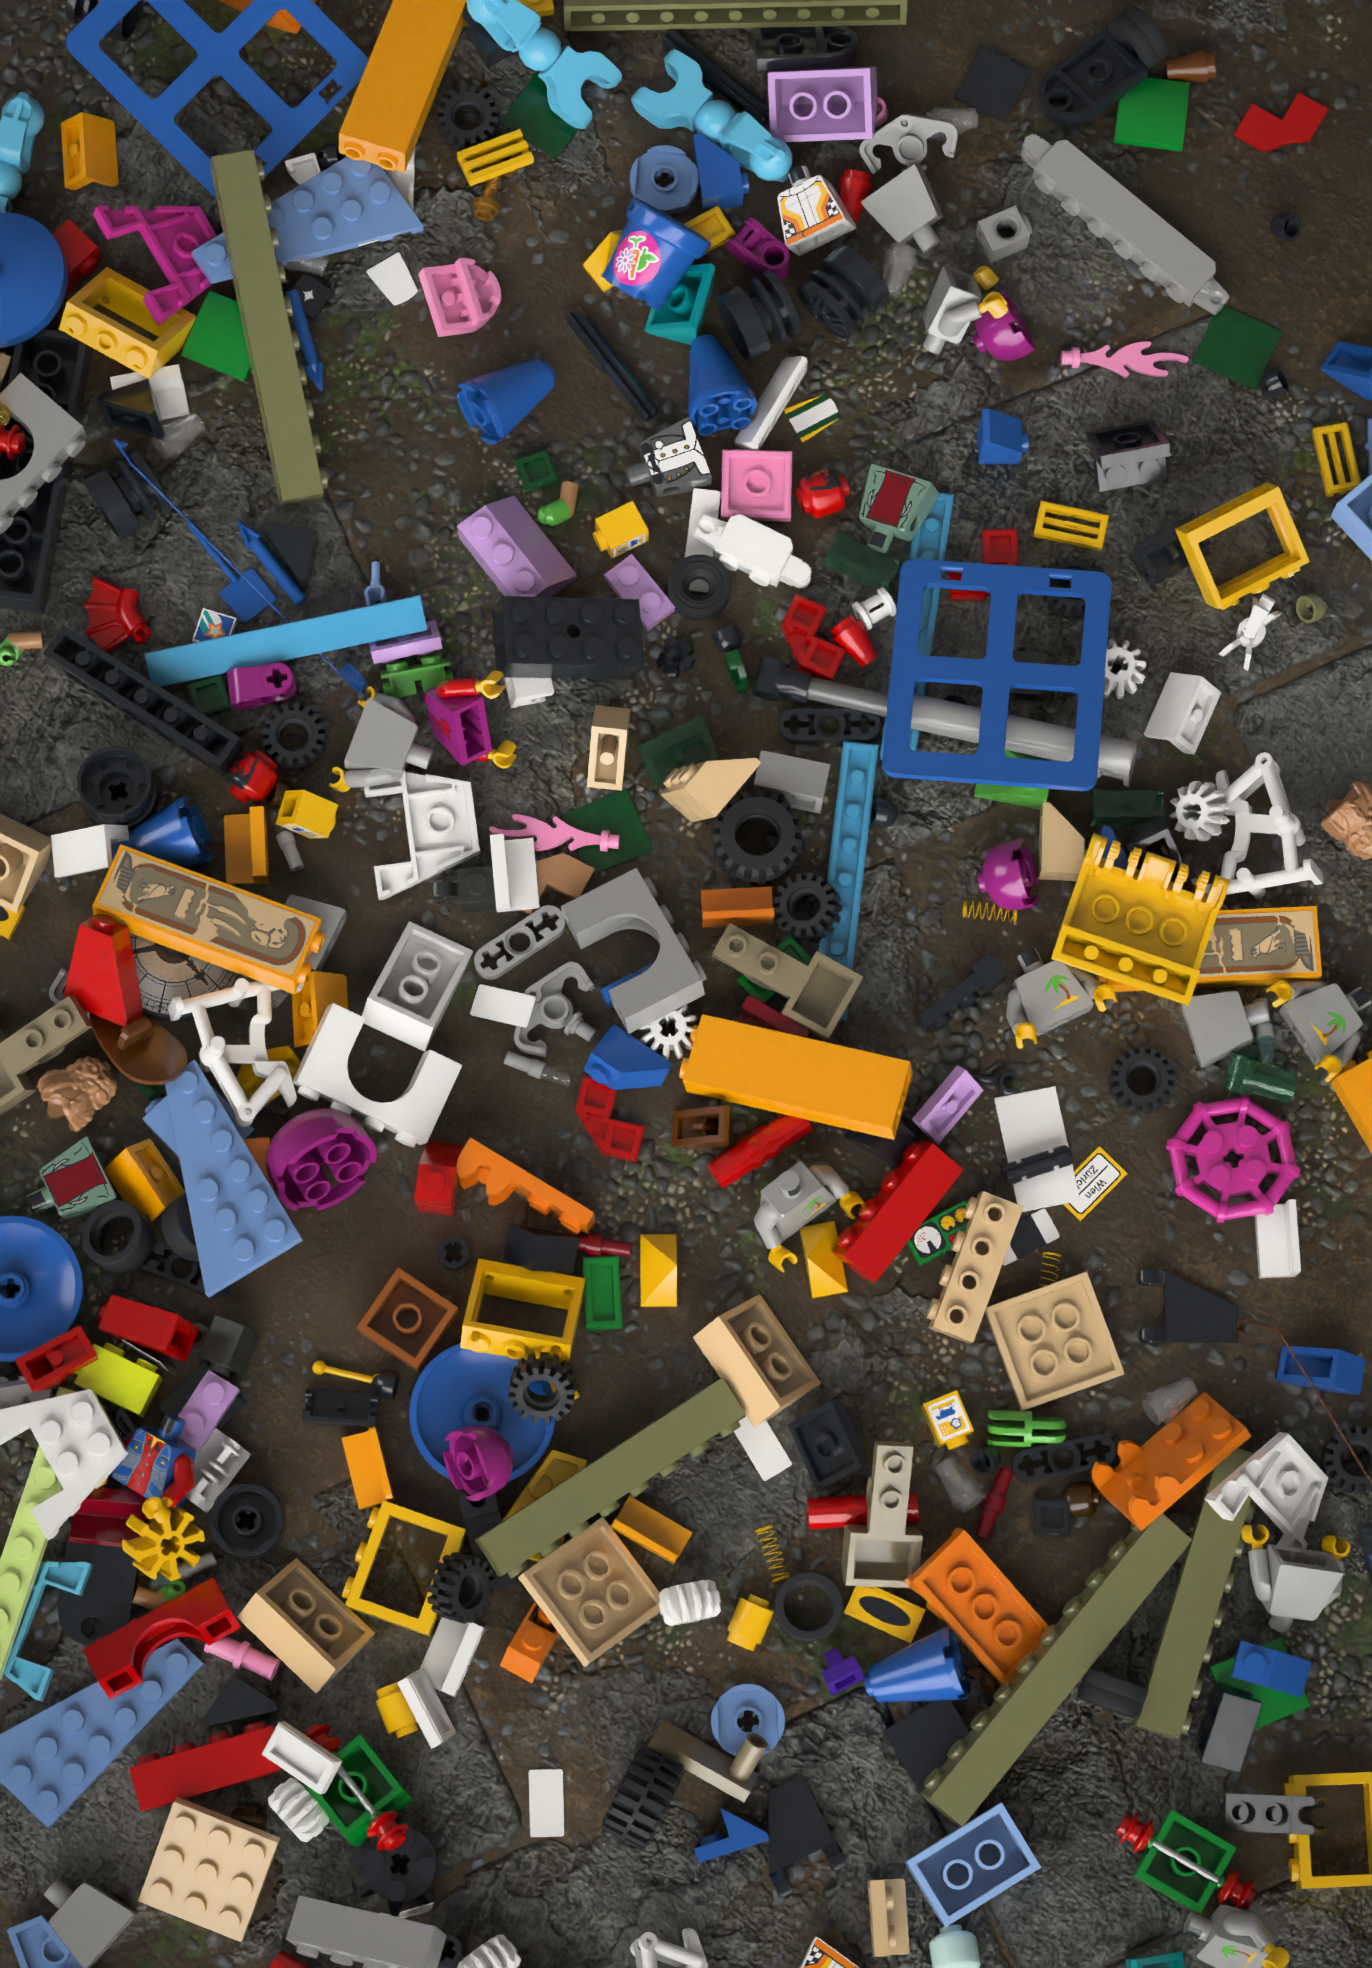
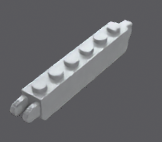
M1032 133L1027 137L1025 136L1022 145L1023 149L1020 154L1022 155L1021 159L1023 158L1034 169L1032 178L1035 180L1036 186L1043 193L1054 195L1061 201V206L1067 213L1072 216L1078 215L1087 223L1088 229L1095 236L1106 238L1113 244V248L1118 255L1126 260L1130 258L1140 266L1141 273L1149 280H1157L1166 288L1167 294L1178 303L1183 302L1189 308L1195 303L1214 315L1225 306L1230 296L1214 279L1216 272L1214 260L1068 140L1057 141L1052 146L1036 134L1033 135Z

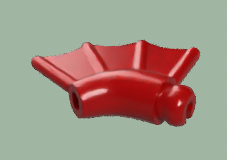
M93 577V592L87 603H84V608L87 609L89 614L86 635L95 641L97 647L108 654L129 637L134 638L138 643L147 641L151 636V629L146 626L147 621L137 609L139 592L128 588L121 589L99 577Z

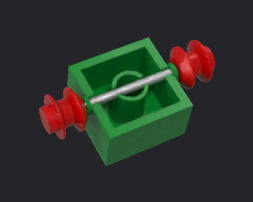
M314 1724L310 1726L303 1734L342 1760V1763L326 1793L319 1794L306 1784L304 1786L344 1838L355 1848L366 1839L378 1836L380 1839L376 1846L378 1850L388 1849V1851H392L399 1847L406 1839L405 1833L408 1825L406 1823L397 1825L395 1821L398 1813L409 1805L413 1798L374 1748L360 1734L337 1753L341 1740L337 1736L329 1738L330 1725L323 1724L320 1726L319 1724Z
M1166 1810L1154 1834L1153 1820L1150 1819L1143 1824L1138 1821V1811H1135L1132 1817L1128 1814L1124 1815L1115 1831L1120 1836L1118 1844L1128 1840L1133 1843V1853L1145 1848L1131 1876L1197 1914L1202 1913L1215 1888L1219 1889L1218 1899L1220 1904L1230 1900L1234 1903L1235 1908L1240 1909L1242 1907L1246 1910L1257 1892V1890L1252 1888L1254 1880L1251 1879L1246 1883L1240 1881L1238 1870L1229 1873L1226 1878L1223 1875L1237 1849L1235 1846L1173 1810Z

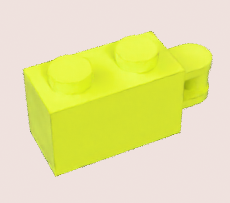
M106 1342L103 1348L93 1344L92 1347L98 1356V1360L74 1372L73 1374L77 1375L74 1383L84 1390L92 1389L98 1397L144 1418L163 1380L160 1375L155 1373L158 1367L141 1358H138L136 1363H133L123 1358L124 1350Z

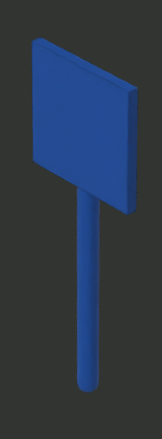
M187 523V527L232 581L219 594L244 625L271 606L241 576L237 577L217 551ZM250 568L243 574L272 604L278 600L253 568Z

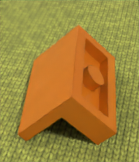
M772 887L701 890L702 928L726 927L729 923L735 926L773 924Z

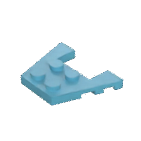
M41 1562L4 1670L6 1677L19 1685L35 1700L43 1702L54 1670L27 1661L19 1656L45 1586L48 1584L82 1596L93 1565L90 1563Z

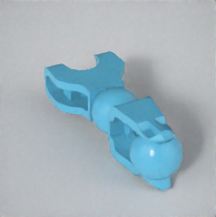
M466 0L468 12L473 20L481 23L501 48L512 52L519 51V57L525 66L535 71H541L538 77L546 84L550 109L571 126L577 129H585L593 116L592 111L581 98L583 82L588 79L604 89L617 87L622 80V73L600 52L588 51L579 53L570 46L561 48V41L555 32L540 27V16L517 0Z
M673 49L664 58L666 72L676 82L674 88L668 92L657 93L642 87L631 97L634 109L654 126L661 129H672L678 126L686 127L692 132L697 130L698 133H701L714 144L719 143L720 148L737 159L741 167L755 173L759 178L784 182L788 178V171L793 159L788 145L783 140L772 137L749 113L743 111L736 114V111L729 103L719 99L713 100V93L704 87L703 75L699 64L682 52Z
M20 92L17 96L9 99L3 106L1 113L0 213H12L13 205L10 201L21 190V174L28 172L30 168L35 137L44 125L45 114L43 107L36 99L24 92Z

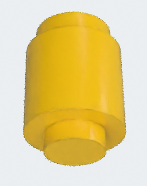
M749 1594L747 1600L740 1597L727 1628L730 1631L727 1640L754 1651L756 1644H761L774 1613L768 1609L770 1602L752 1594Z
M397 1682L376 1691L378 1696L376 1704L388 1734L396 1733L397 1738H401L418 1731L416 1725L418 1722Z

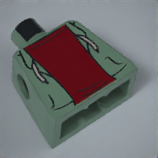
M871 464L859 513V518L868 529L873 530L867 546L875 551L887 553L893 537L905 541L913 540L939 497V492L933 483Z
M88 1137L81 1139L43 1166L39 1173L46 1186L27 1195L36 1215L56 1206L64 1220L91 1213L103 1203L119 1200Z

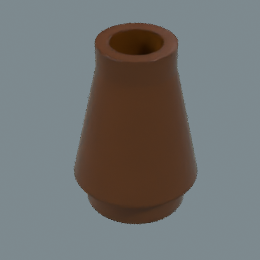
M1205 48L1176 58L1166 59L1168 80L1208 82V79L1216 78L1214 50L1205 51Z

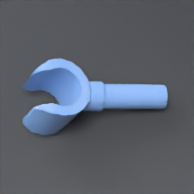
M377 561L371 564V585L364 591L367 606L371 605L374 601L387 602L385 589L381 586L380 562Z

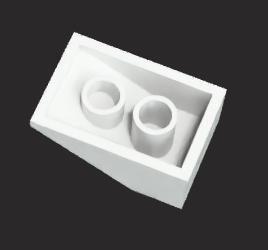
M409 921L367 998L362 1017L366 1018L364 1024L425 1052L472 957L473 950Z

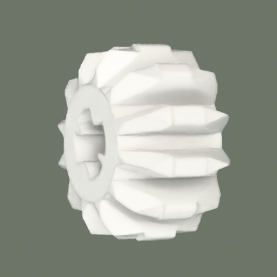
M1110 639L1108 642L1104 698H1108L1111 690L1115 691L1117 699L1123 698L1124 689L1128 693L1134 694L1137 690L1135 683H1143L1145 676L1140 671L1145 669L1146 662L1136 660L1140 656V649L1128 651V640L1122 643L1121 648L1117 647L1115 639ZM1114 664L1121 666L1118 674L1111 672Z
M1193 781L1189 783V787L1177 789L1180 798H1173L1170 801L1176 807V812H1172L1169 817L1178 819L1174 830L1184 832V838L1188 840H1195L1197 838L1199 841H1208L1211 839V835L1218 836L1223 833L1220 824L1230 822L1224 815V811L1232 807L1227 803H1222L1225 792L1222 790L1216 791V784L1211 782L1203 784L1201 781Z
M684 1005L677 1011L675 1010L638 1029L643 1033H647L640 1038V1042L644 1045L653 1043L650 1049L656 1053L659 1049H662V1057L666 1060L669 1059V1051L674 1050L675 1056L680 1059L683 1057V1051L680 1046L692 1050L693 1043L688 1037H690L691 1031L696 1029L689 1026L697 1022L696 1015L684 1017L688 1010V1006ZM668 1023L674 1024L675 1035L671 1036V1033H669V1037L663 1036L661 1025L666 1024V1027H668Z
M709 1579L671 1586L659 1593L660 1613L663 1615L665 1624L670 1626L716 1617L721 1611L720 1593L717 1591L715 1582Z
M289 1778L286 1782L277 1786L268 1797L269 1806L301 1841L308 1842L314 1836L316 1837L329 1823L327 1814L297 1779Z
M496 1935L459 1962L457 1968H518L521 1958L513 1943L509 1942L505 1935Z

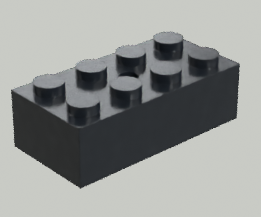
M502 596L492 610L496 670L502 672L503 677L633 680L644 667L639 599Z

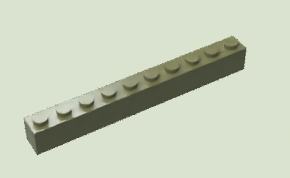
M564 0V32L906 25L908 0Z
M254 150L212 156L209 165L279 506L320 499L324 494L323 488H328L325 468H319L316 454L321 453L318 434L311 432L309 420L314 419V413L310 398H304L302 386L307 385V379L303 364H297L295 352L300 351L297 331L290 330L288 317L293 316L291 300L289 296H283L281 283L286 282L284 266L282 262H276L274 249L279 248L275 227L269 228L267 215L272 214L268 193H262L260 181L265 179L261 159H255Z
M1163 1513L1142 1531L1131 1523L1130 1528L1132 1531L1125 1540L1121 1539L1112 1546L1108 1552V1561L1102 1568L1095 1569L1085 1581L1087 1587L1079 1597L1074 1596L1067 1602L1062 1610L1064 1615L1056 1625L1049 1626L1042 1633L1039 1639L1041 1644L1033 1654L1028 1653L1021 1659L1016 1667L1018 1673L1010 1682L1003 1683L997 1689L993 1696L995 1701L987 1711H981L970 1724L972 1730L964 1740L959 1739L951 1746L947 1753L948 1760L940 1769H934L924 1781L925 1788L920 1795L952 1823L962 1827L965 1825L1190 1544L1192 1539Z

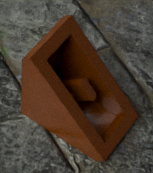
M723 1105L673 1111L671 1147L727 1150L730 1106Z

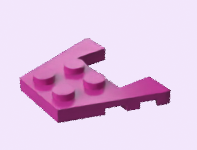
M98 206L95 208L93 216L107 240L139 231L168 279L170 285L146 292L143 298L157 325L163 324L211 285L192 258L191 251L217 236L200 206H157L156 210H139L138 206H125L123 210L109 209V206Z

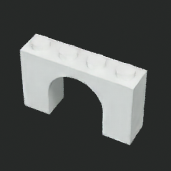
M335 1003L328 1005L293 1078V1085L299 1087L297 1093L313 1101H317L320 1097L331 1102L330 1108L341 1110L350 1115L354 1113L364 1118L362 1124L375 1131L382 1132L384 1128L396 1133L395 1140L414 1148L416 1143L419 1145L426 1144L462 1065L432 1050L425 1051L407 1089L400 1097L387 1103L371 1101L363 1097L354 1088L349 1079L347 1069L350 1051L366 1018Z

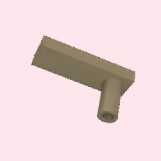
M663 1719L648 1747L683 1764L685 1770L744 1803L759 1776V1773L755 1772L754 1769L767 1747V1741L758 1734H748L735 1759H732Z

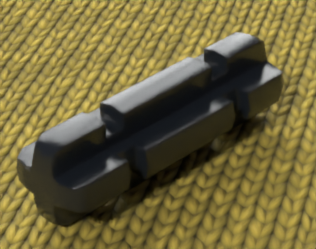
M1061 1145L1053 1148L1052 1153L1046 1150L1020 1159L1021 1163L1018 1164L1016 1161L1006 1163L1002 1166V1171L1006 1182L1012 1185L1021 1182V1177L1026 1176V1179H1030L1054 1171L1055 1166H1058L1059 1169L1070 1166L1073 1163L1072 1154L1067 1145Z

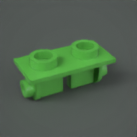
M433 654L421 657V663L407 665L406 660L386 664L387 669L380 671L381 679L389 678V682L382 683L384 694L396 698L415 695L417 693L414 681L421 680L423 692L426 693L430 688L437 687L440 682L453 679L452 670H444V667L451 666L450 659H442L441 654Z

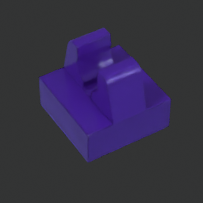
M836 1647L823 1654L829 1668L821 1672L831 1696L864 1679L854 1655L843 1660Z

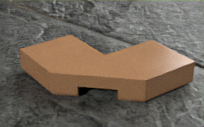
M565 853L535 861L539 900L547 886L572 899L582 896L595 872V868ZM535 909L518 911L529 916L534 912Z

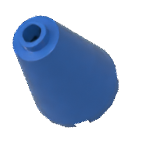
M533 359L463 381L458 385L462 390L457 393V400L471 428L478 425L483 432L479 437L484 442L494 445L502 441L554 389L556 375L549 363Z
M190 796L178 798L128 831L129 840L113 843V849H111L112 861L121 844L180 867L205 865L212 862L213 851L207 853L205 843L211 842V838L197 805H188V802L191 800Z
M950 1626L943 1627L870 1665L868 1668L869 1674L864 1675L867 1694L869 1697L875 1696L877 1702L948 1701L969 1698L968 1679L960 1680V1677H963L962 1668L965 1667L956 1636L953 1631H950Z

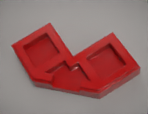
M1298 93L1281 120L1252 104L1235 131L1234 136L1262 152L1275 150L1280 146L1293 143L1311 141L1326 116L1328 108Z
M1017 529L982 530V564L1018 566ZM948 572L949 580L961 581L962 573ZM949 589L950 601H982L990 595L986 591Z
M795 594L782 621V632L799 670L813 672L817 678L833 681L845 656L846 649L816 637L828 608Z
M583 1076L575 1112L601 1155L636 1163L645 1126L612 1119L611 1114L617 1090H612L604 1084H599L589 1076Z

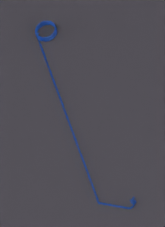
M114 438L113 440L116 443V447H118L121 450V452L123 453L127 461L130 463V465L133 466V468L136 469L137 472L140 473L144 477V479H146L147 482L150 483V485L153 486L154 489L157 490V492L160 493V495L164 497V499L167 500V502L172 507H174V509L238 572V574L241 575L242 578H244L245 581L248 582V584L251 585L252 588H254L255 591L258 592L259 595H261L262 598H264V600L269 605H271V607L279 615H281V617L287 623L290 622L206 538V536H204L202 532H200L199 529H197L196 526L193 525V523L190 522L189 519L186 518V516L183 515V513L178 508H176V506L168 498H166V496L130 461L128 456L123 451L125 446H127V443H125L124 441L119 442L118 439ZM318 653L355 691L360 694L366 692L367 687H369L368 683L352 665L346 663L340 669V673L321 653Z

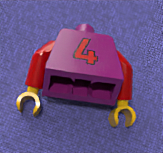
M492 671L483 681H479L478 678L445 680L440 682L437 687L430 688L424 694L423 701L427 705L430 726L434 736L462 766L471 761L488 762L489 759H493V762L498 767L508 768L517 757L516 754H513L517 748L516 744L508 740L501 742L497 750L492 749L484 699L479 694L482 692L484 696L490 699L500 695L506 688V685L499 686L495 684L504 676L500 671Z

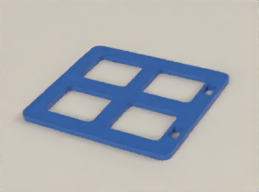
M102 0L66 38V47L69 53L215 199L216 194L209 165L211 159L174 122L175 116L213 77H223L272 127L271 134L254 150L255 157L258 155L266 162L263 166L264 176L266 177L360 82L369 61L367 56L311 0H253L221 33L214 32L183 0H144L197 52V58L156 99L149 98L99 47L100 41L142 0ZM280 10H286L337 63L336 68L296 108H290L239 56V51ZM333 79L341 88L325 102L318 93Z
M910 559L903 563L900 569L882 767L884 772L895 778L1072 791H1088L1092 789L1097 782L1112 586L1109 576L1098 571ZM941 571L961 572V581L942 580ZM1050 579L1071 580V588L1049 587ZM944 588L986 591L991 595L987 647L984 658L968 659L925 656L918 652L923 592L925 589ZM1020 595L1074 597L1085 601L1080 664L1077 666L1025 663L1017 662L1013 659L1017 599ZM918 682L977 685L982 688L978 750L975 754L914 751L909 747L914 688ZM1012 689L1073 692L1078 696L1074 757L1071 761L1021 759L1006 756L1005 742L1009 694Z

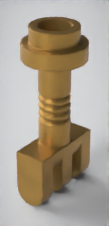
M519 153L511 155L509 159L519 156ZM504 158L497 163L481 166L480 170L501 163L504 161ZM515 170L486 181L483 195L476 197L473 201L472 208L475 217L483 221H492L498 215L500 204L495 199L502 176L513 178Z

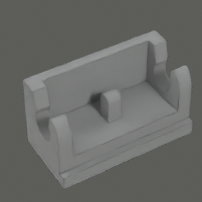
M761 750L759 757L761 764L757 767L752 795H756V790L764 791V796L770 797L772 792L779 795L778 800L780 802L786 800L791 805L790 808L820 814L831 764Z

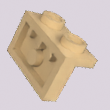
M868 1880L872 1956L883 1957L908 1954L910 1949L905 1880Z

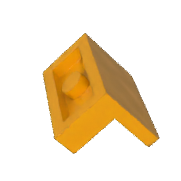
M81 112L62 122L61 137L65 188L76 191L92 182L110 187L118 185L114 121Z
M264 806L249 807L250 814L224 816L226 882L229 885L269 883L267 814Z
M312 971L302 990L292 994L294 1048H308L328 1005L335 1003L348 1010L347 978L345 975Z
M151 1138L126 1147L105 1167L107 1176L122 1199L147 1214L151 1221H154L164 1212L165 1208L174 1199L185 1193V1190Z
M375 1426L368 1428L369 1431L341 1438L359 1510L381 1505L383 1500L387 1502L395 1501L378 1430Z
M631 1496L628 1497L619 1515L611 1524V1528L673 1565H675L693 1532Z

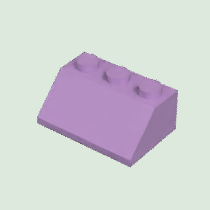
M876 66L780 70L767 73L770 134L772 137L779 138L784 142L874 138L878 102Z
M515 496L487 504L457 525L459 539L504 596L552 597L578 578L577 574Z

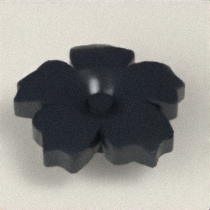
M678 640L670 641L664 646L666 653L662 652L659 654L656 661L657 669L659 671L663 670V673L670 680L677 679L680 670L686 672L694 667L693 665L696 660L691 656L694 653V644L688 640H684L681 643Z
M983 1664L980 1666H968L964 1673L970 1679L967 1683L968 1694L973 1699L981 1695V1701L990 1707L995 1701L993 1696L1001 1684Z

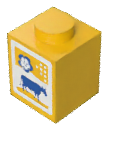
M633 501L595 519L596 531L592 533L594 540L601 552L607 550L611 559L649 541V530Z
M304 789L285 791L275 824L309 839L328 838L336 823L335 814L338 804Z
M957 1390L922 1405V1412L938 1448L947 1445L948 1450H952L969 1442L967 1436L971 1435L974 1429Z

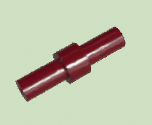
M589 1233V1236L568 1234L581 1237L579 1250L586 1251L587 1255L602 1256L605 1253L630 1257L632 1253L631 1242L605 1239L604 1235Z
M1000 1467L991 1493H986L982 1507L985 1509L975 1536L989 1540L997 1516L1003 1513L1007 1500L1004 1498L1014 1474L1013 1471Z

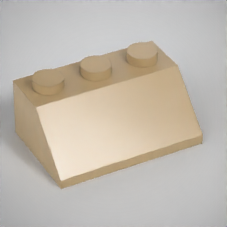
M757 758L705 761L698 764L691 763L688 767L684 765L680 769L675 768L663 781L666 788L660 795L691 823L713 818L719 814L761 762Z
M1 813L0 906L17 913L43 873L52 850V843L50 837Z
M760 1294L718 1316L693 1336L704 1356L709 1360L719 1377L724 1379L746 1413L745 1416L754 1427L775 1416L821 1384Z
M297 1558L260 1588L237 1616L252 1633L316 1694L375 1635L374 1631L350 1608H347Z

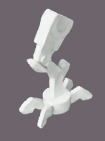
M1263 594L1258 602V599L1253 596L1250 617L1244 619L1239 624L1236 632L1237 639L1226 646L1219 655L1224 657L1241 644L1246 647L1243 669L1248 671L1252 648L1258 646L1263 641L1266 634L1265 626L1282 614L1278 610L1269 614L1275 600Z

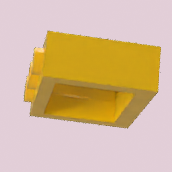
M106 267L67 301L59 330L150 379L184 347L195 322L196 315L182 308L163 324L157 325L143 301L146 292L150 290ZM100 304L157 335L158 338L153 342L98 312L93 307Z
M1267 482L1175 529L1206 604L1221 610L1237 605L1240 602L1239 598L1248 593L1257 594L1268 589L1270 582L1279 577L1288 578L1293 576L1294 573L1301 570V566L1310 562L1279 486ZM1267 509L1284 553L1216 587L1198 543Z
M478 1259L463 1321L460 1348L478 1353L485 1352L506 1356L511 1359L524 1358L525 1360L528 1359L529 1354L534 1353L536 1359H539L540 1352H547V1359H551L553 1354L559 1356V1364L564 1359L569 1363L586 1278L554 1272L531 1271L521 1266ZM484 1294L568 1310L562 1338L478 1322Z
M383 1500L381 1507L374 1506L367 1527L371 1528L372 1532L368 1543L361 1541L354 1562L360 1565L355 1578L349 1576L342 1593V1597L347 1599L345 1606L430 1637L438 1613H434L431 1609L433 1604L428 1603L427 1597L432 1595L431 1592L427 1593L420 1616L417 1619L361 1599L390 1516L448 1536L439 1560L441 1563H444L442 1557L445 1555L451 1556L453 1552L460 1553L467 1531L461 1527Z
M1372 1772L1289 1776V1783H1284V1796H1306V1786L1363 1784L1369 1874L1312 1877L1309 1835L1286 1834L1288 1844L1293 1843L1294 1859H1289L1288 1866L1290 1881H1296V1889L1372 1886Z

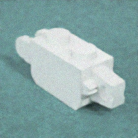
M741 514L730 517L728 522L703 515L694 532V537L715 551L714 557L726 569L736 571L738 568L750 574L749 578L762 586L771 584L777 587L781 581L790 586H795V588L804 589V587L810 584L811 568L809 564L793 556V545L789 537Z

